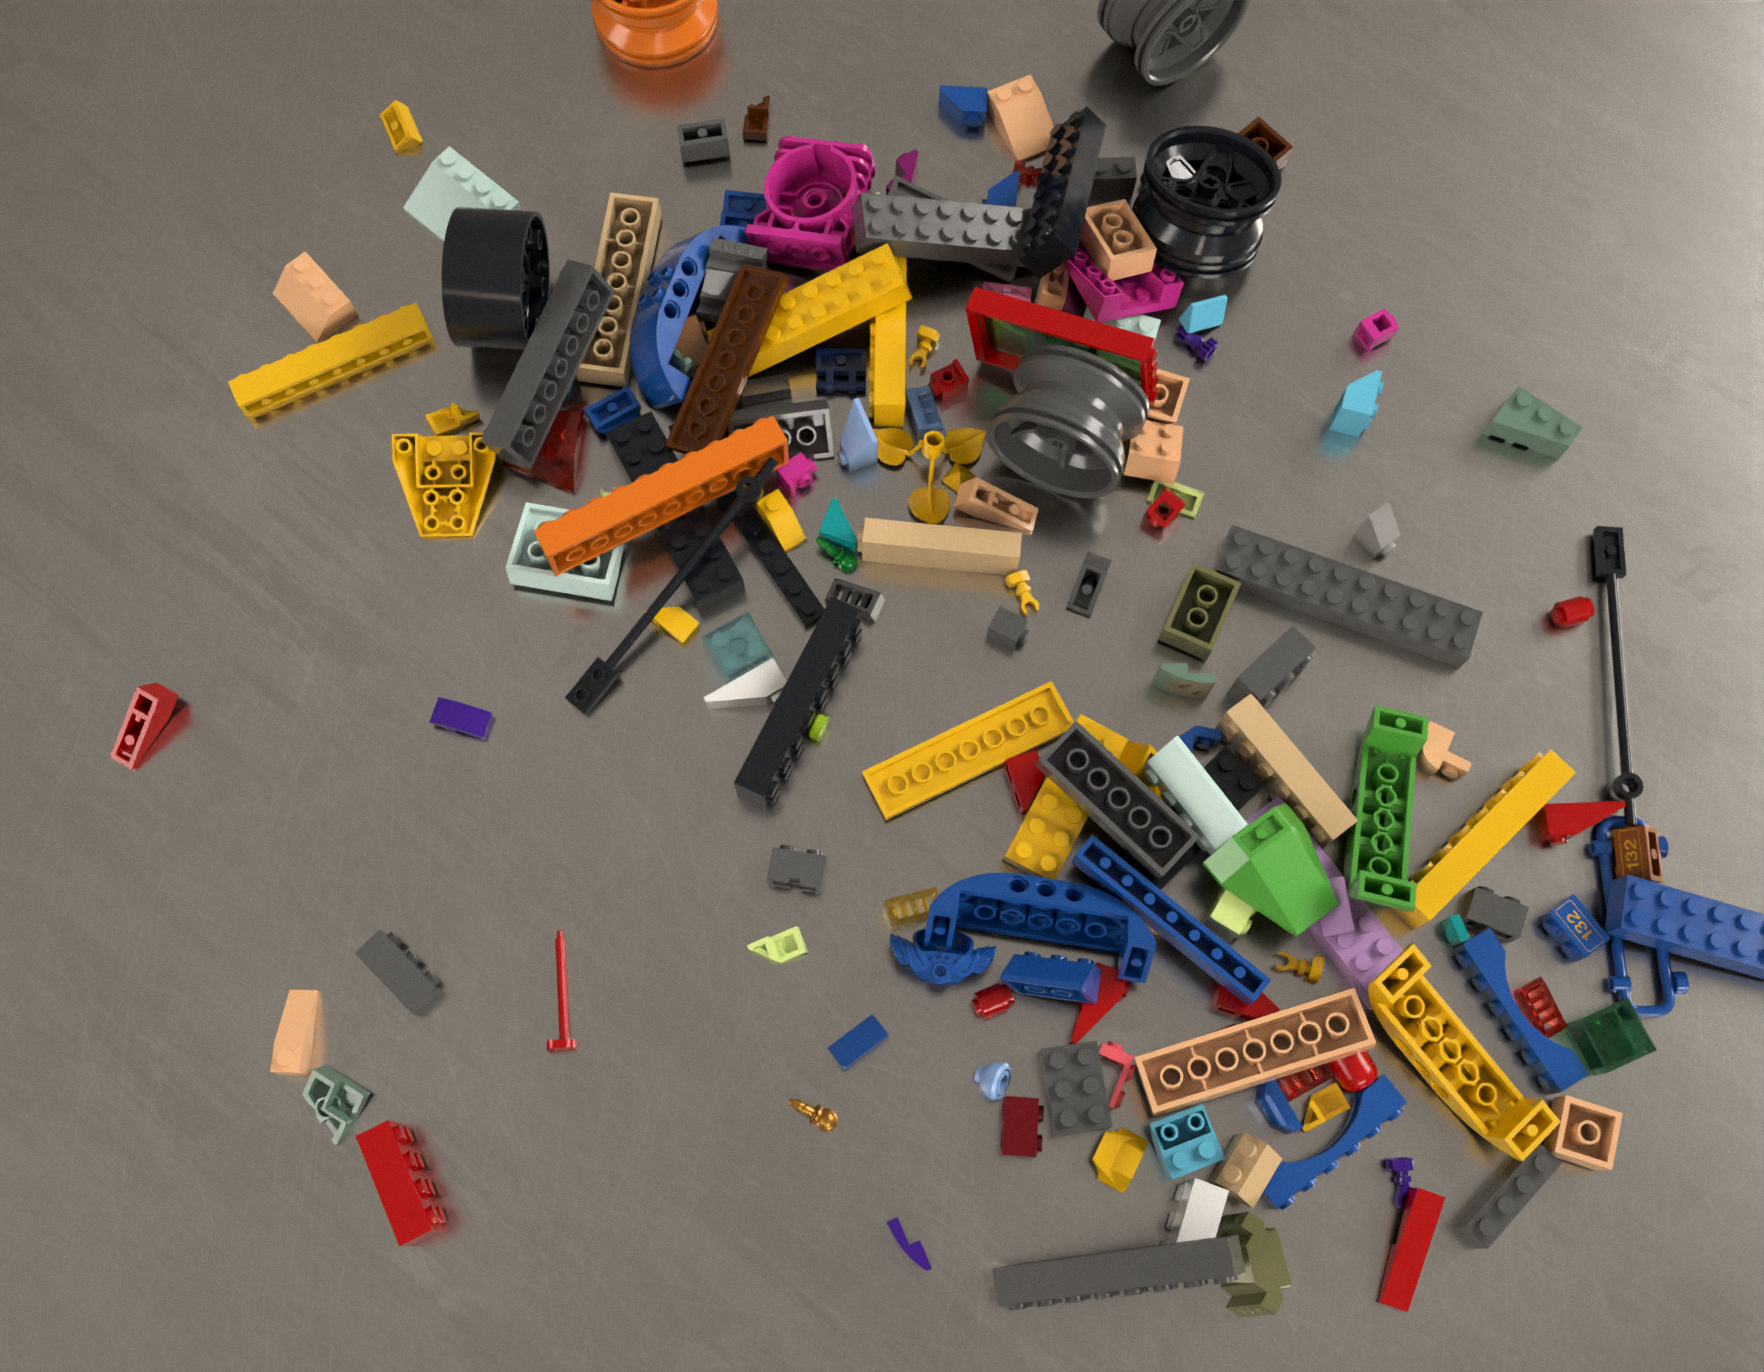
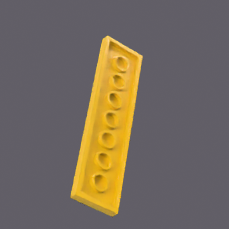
M1050 681L862 771V775L883 817L887 821L1003 765L1008 758L1032 751L1062 736L1074 724V720L1053 682Z

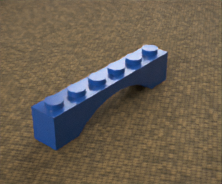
M1490 928L1454 948L1457 953L1456 958L1461 966L1468 969L1473 977L1474 986L1477 990L1484 993L1489 1001L1490 1010L1494 1015L1500 1017L1505 1025L1507 1035L1511 1040L1517 1042L1522 1050L1521 1055L1528 1065L1533 1066L1539 1075L1538 1081L1545 1090L1551 1094L1562 1092L1589 1075L1572 1049L1561 1046L1545 1037L1521 1013L1512 997L1507 982L1505 968L1506 951Z
M1385 1074L1377 1076L1376 1080L1369 1087L1356 1093L1348 1123L1341 1134L1326 1149L1302 1161L1280 1162L1261 1194L1262 1199L1270 1209L1280 1207L1281 1210H1284L1295 1201L1293 1195L1301 1189L1303 1192H1306L1317 1183L1316 1176L1321 1172H1324L1326 1175L1339 1165L1336 1161L1343 1154L1347 1157L1361 1147L1358 1144L1360 1140L1365 1136L1368 1139L1374 1137L1382 1130L1379 1126L1386 1119L1391 1122L1403 1113L1401 1107L1407 1101Z

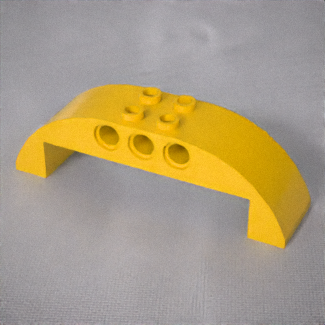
M1409 944L1370 982L1368 996L1374 1013L1397 1047L1456 1115L1492 1145L1518 1161H1524L1561 1121L1542 1099L1523 1097L1423 976L1432 965L1414 944Z

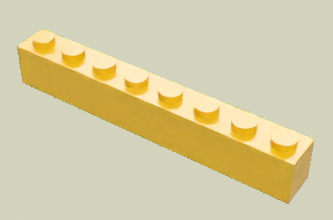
M417 302L404 305L399 310L389 314L380 315L368 323L359 324L342 334H335L328 340L309 345L302 351L288 354L271 364H264L257 370L238 375L235 379L228 381V384L238 407L246 417H250L433 339V336Z

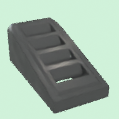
M835 578L825 598V602L828 603L831 597L837 599L841 588L845 590L840 601L860 609V617L876 622L885 602L881 592ZM851 592H853L854 594L852 596V599L850 603H848V598ZM861 596H863L864 598L861 602V605L857 606Z

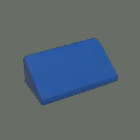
M872 1014L829 1046L828 1050L845 1071L886 1040L889 1034Z

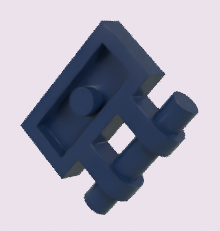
M816 348V375H826V380H816V390H824L826 393H834V391H849V393L866 391V381H856V376H866V349ZM834 375L849 376V381L834 380Z

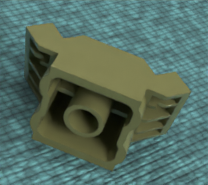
M1249 1211L1222 1216L1216 1237L1238 1234L1245 1268L1244 1273L1237 1275L1238 1280L1221 1285L1220 1288L1232 1295L1225 1308L1239 1317L1275 1315L1284 1300L1281 1290L1290 1288V1285H1292L1278 1231L1274 1227L1265 1228L1264 1221Z

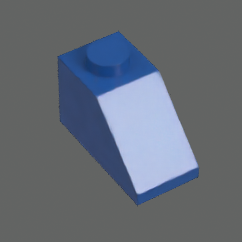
M940 85L939 105L961 125L970 127L985 126L987 88Z
M1013 172L988 189L987 199H982V204L1016 207L1020 172Z

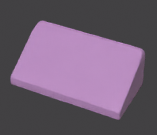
M1344 876L1329 878L1328 880L1339 905L1319 920L1323 938L1348 935L1355 931Z

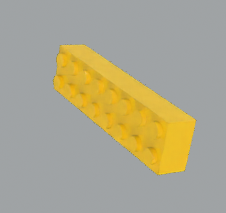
M888 243L784 293L748 377L912 299L900 266ZM715 328L707 331L709 340Z
M896 257L906 281L907 257ZM906 302L871 318L869 418H874V427L904 428Z
M1549 750L1544 755L1539 752L1531 760L1529 759L1518 769L1519 772L1507 780L1500 787L1501 790L1483 804L1484 808L1471 816L1465 822L1466 826L1452 835L1447 841L1448 844L1433 854L1429 859L1430 862L1421 867L1411 877L1412 880L1410 882L1417 883L1415 909L1412 912L1392 909L1413 930L1429 922L1576 773L1554 751Z

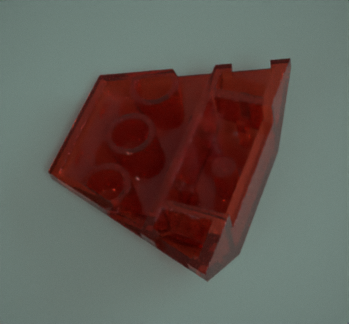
M589 401L560 407L531 470L507 463L504 460L502 461L503 465L529 476H536L546 480L551 485H558L567 489L568 492L575 494L583 425H586L587 419L584 409L589 406Z

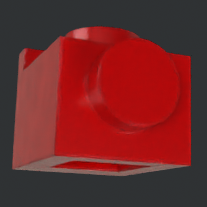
M955 359L951 364L931 373L928 386L934 396H938L941 403L967 391L969 377L959 361Z
M1166 486L1146 509L1145 512L1148 514L1146 518L1155 527L1158 528L1161 525L1166 528L1185 507L1186 502ZM1167 504L1169 506L1168 512H1160L1159 506Z

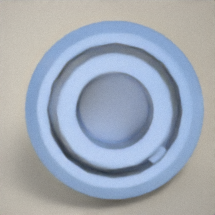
M1004 1062L990 1063L985 1067L979 1066L974 1080L979 1083L981 1091L986 1097L992 1101H998L1005 1095L1009 1087L1011 1068L1008 1063Z

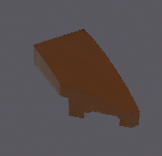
M770 96L763 97V102L758 105L751 104L747 106L748 114L745 115L743 140L767 141Z

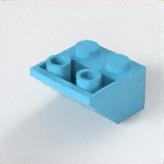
M1376 370L1346 386L1334 408L1329 430L1358 438L1363 429H1368L1371 418H1375L1379 404H1376L1375 400L1376 396H1380L1384 382L1380 381L1382 371Z
M1203 1103L1149 1124L1155 1153L1167 1181L1225 1159Z

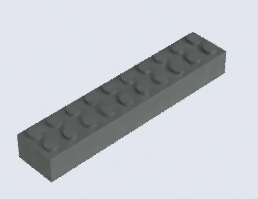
M1235 525L1231 526L1225 538L1214 570L1217 573L1241 582L1238 591L1460 668L1470 658L1483 614L1482 611Z

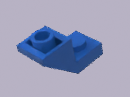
M1196 725L1180 735L1179 738L1192 753L1193 743L1202 749L1216 748L1221 742L1223 731Z

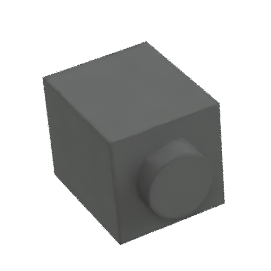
M1000 606L988 627L986 636L1015 650L1017 644H1023L1029 633V630L1026 629L1028 620Z

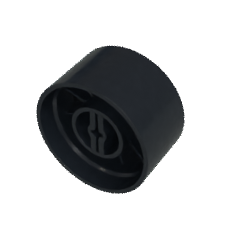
M457 207L452 212L447 225L442 256V301L449 337L457 347L524 351L527 341L538 322V318L549 299L550 260L548 238L543 218L537 211Z

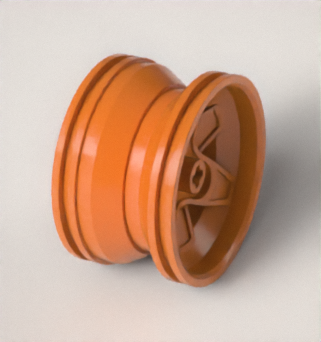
M591 0V10L600 38L612 51L635 62L662 64L673 62L692 54L708 40L717 22L718 2L717 0H622L620 4L614 0Z

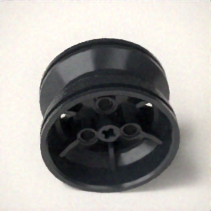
M1185 126L1169 130L1158 136L1150 145L1144 163L1143 176L1146 185L1137 196L1132 207L1135 216L1157 248L1154 263L1176 274L1200 279L1224 278L1245 270L1257 256L1262 241V217L1273 208L1281 187L1282 178L1277 163L1265 149L1254 141L1222 128Z

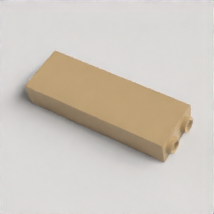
M865 518L864 527L859 526L858 552H862V561L1008 576L1017 572L1022 533Z

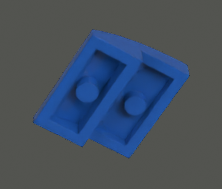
M725 190L720 226L735 225L747 228L748 224L753 225L755 216L766 210L765 195Z

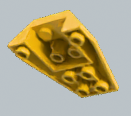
M484 432L456 436L392 434V461L420 537L473 536L496 462V453L481 442Z

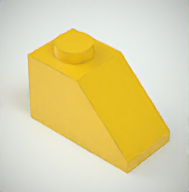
M779 489L766 495L756 503L759 515L786 553L807 541L792 508Z

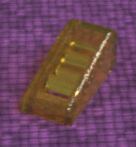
M934 887L884 900L892 930L928 919L929 907L926 897L931 895L933 902L939 895L937 888ZM915 900H921L924 909L923 913H919ZM910 902L914 915L909 916L905 903ZM900 905L903 918H898L895 906Z

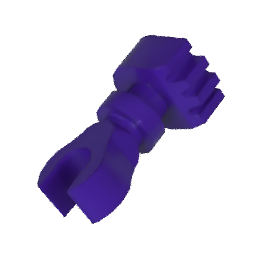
M1182 324L1176 329L1178 331L1175 334L1176 338L1183 343L1191 345L1193 350L1198 349L1197 356L1204 361H1207L1215 352L1218 341L1212 337L1204 342V338L1200 335L1197 337L1195 332L1187 333Z
M1386 1158V1168L1397 1172V1176H1394L1395 1183H1398L1394 1202L1397 1207L1403 1209L1402 1197L1406 1194L1408 1195L1409 1188H1412L1410 1185L1412 1176L1409 1175L1408 1171L1414 1170L1413 1158Z

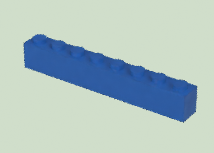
M1091 835L1075 854L1071 863L1109 894L1132 908L1147 925L1246 1006L1255 1002L1270 983L1271 979L1094 835Z

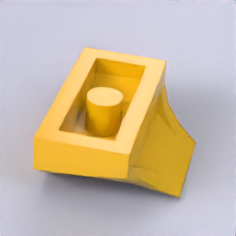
M1123 1127L1118 1131H1105L1092 1159L1098 1170L1097 1180L1124 1193L1141 1161L1148 1140Z

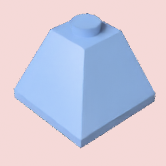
M859 398L853 400L840 438V451L837 452L841 465H846L849 473L876 464L878 457V440Z

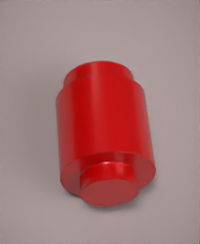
M1574 597L1555 603L1551 610V617L1554 623L1560 627H1568L1588 621L1590 617H1593L1595 612L1594 605L1588 597Z
M997 983L975 992V999L971 1000L976 1015H982L984 1019L1006 1011L1010 1005L1015 1004L1011 990L1005 983L1002 985Z

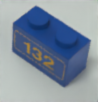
M1575 894L1564 898L1539 917L1543 921L1545 930L1550 935L1556 937L1561 944L1563 952L1575 962L1588 957L1611 939Z

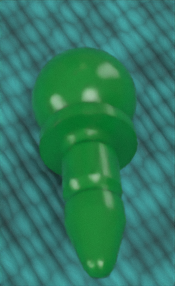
M816 537L815 541L819 547L834 557L832 562L838 563V567L842 571L852 572L856 569L858 559L855 554L845 552L843 547L838 550L828 540Z

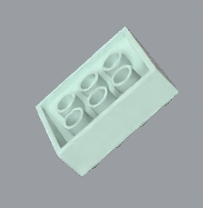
M450 146L430 164L403 207L407 213L443 242L450 216L457 207L522 210L519 201Z
M526 502L505 567L510 584L612 601L618 580L624 544L555 577L533 530L537 529L545 521H554L562 517L569 509Z

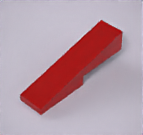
M1409 1188L1396 1245L1391 1244L1378 1298L1379 1303L1408 1312L1446 1197L1421 1188Z

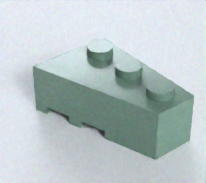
M1518 385L1482 435L1488 437L1493 435L1505 439L1506 443L1513 444L1515 442L1527 446L1528 450L1559 459L1571 446L1583 428Z

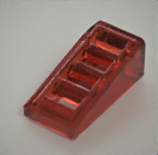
M1541 976L1512 991L1532 1025L1545 1037L1550 1038L1568 1028ZM1535 990L1538 995L1530 999L1528 993ZM1541 1000L1544 1005L1535 1009L1533 1004ZM1548 1010L1550 1014L1540 1019L1538 1014ZM1554 1019L1556 1024L1546 1030L1544 1024Z
M1326 1063L1317 1066L1322 1074L1321 1077L1318 1076L1314 1067L1307 1069L1312 1079L1311 1083L1308 1082L1302 1071L1295 1073L1302 1085L1300 1089L1291 1075L1275 1080L1287 1101L1290 1102L1335 1077L1330 1065ZM1285 1078L1293 1093H1287L1280 1081L1281 1079Z

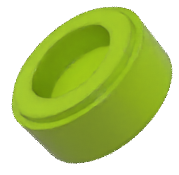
M823 714L817 715L809 732L811 739L818 742L822 739L829 725V717Z

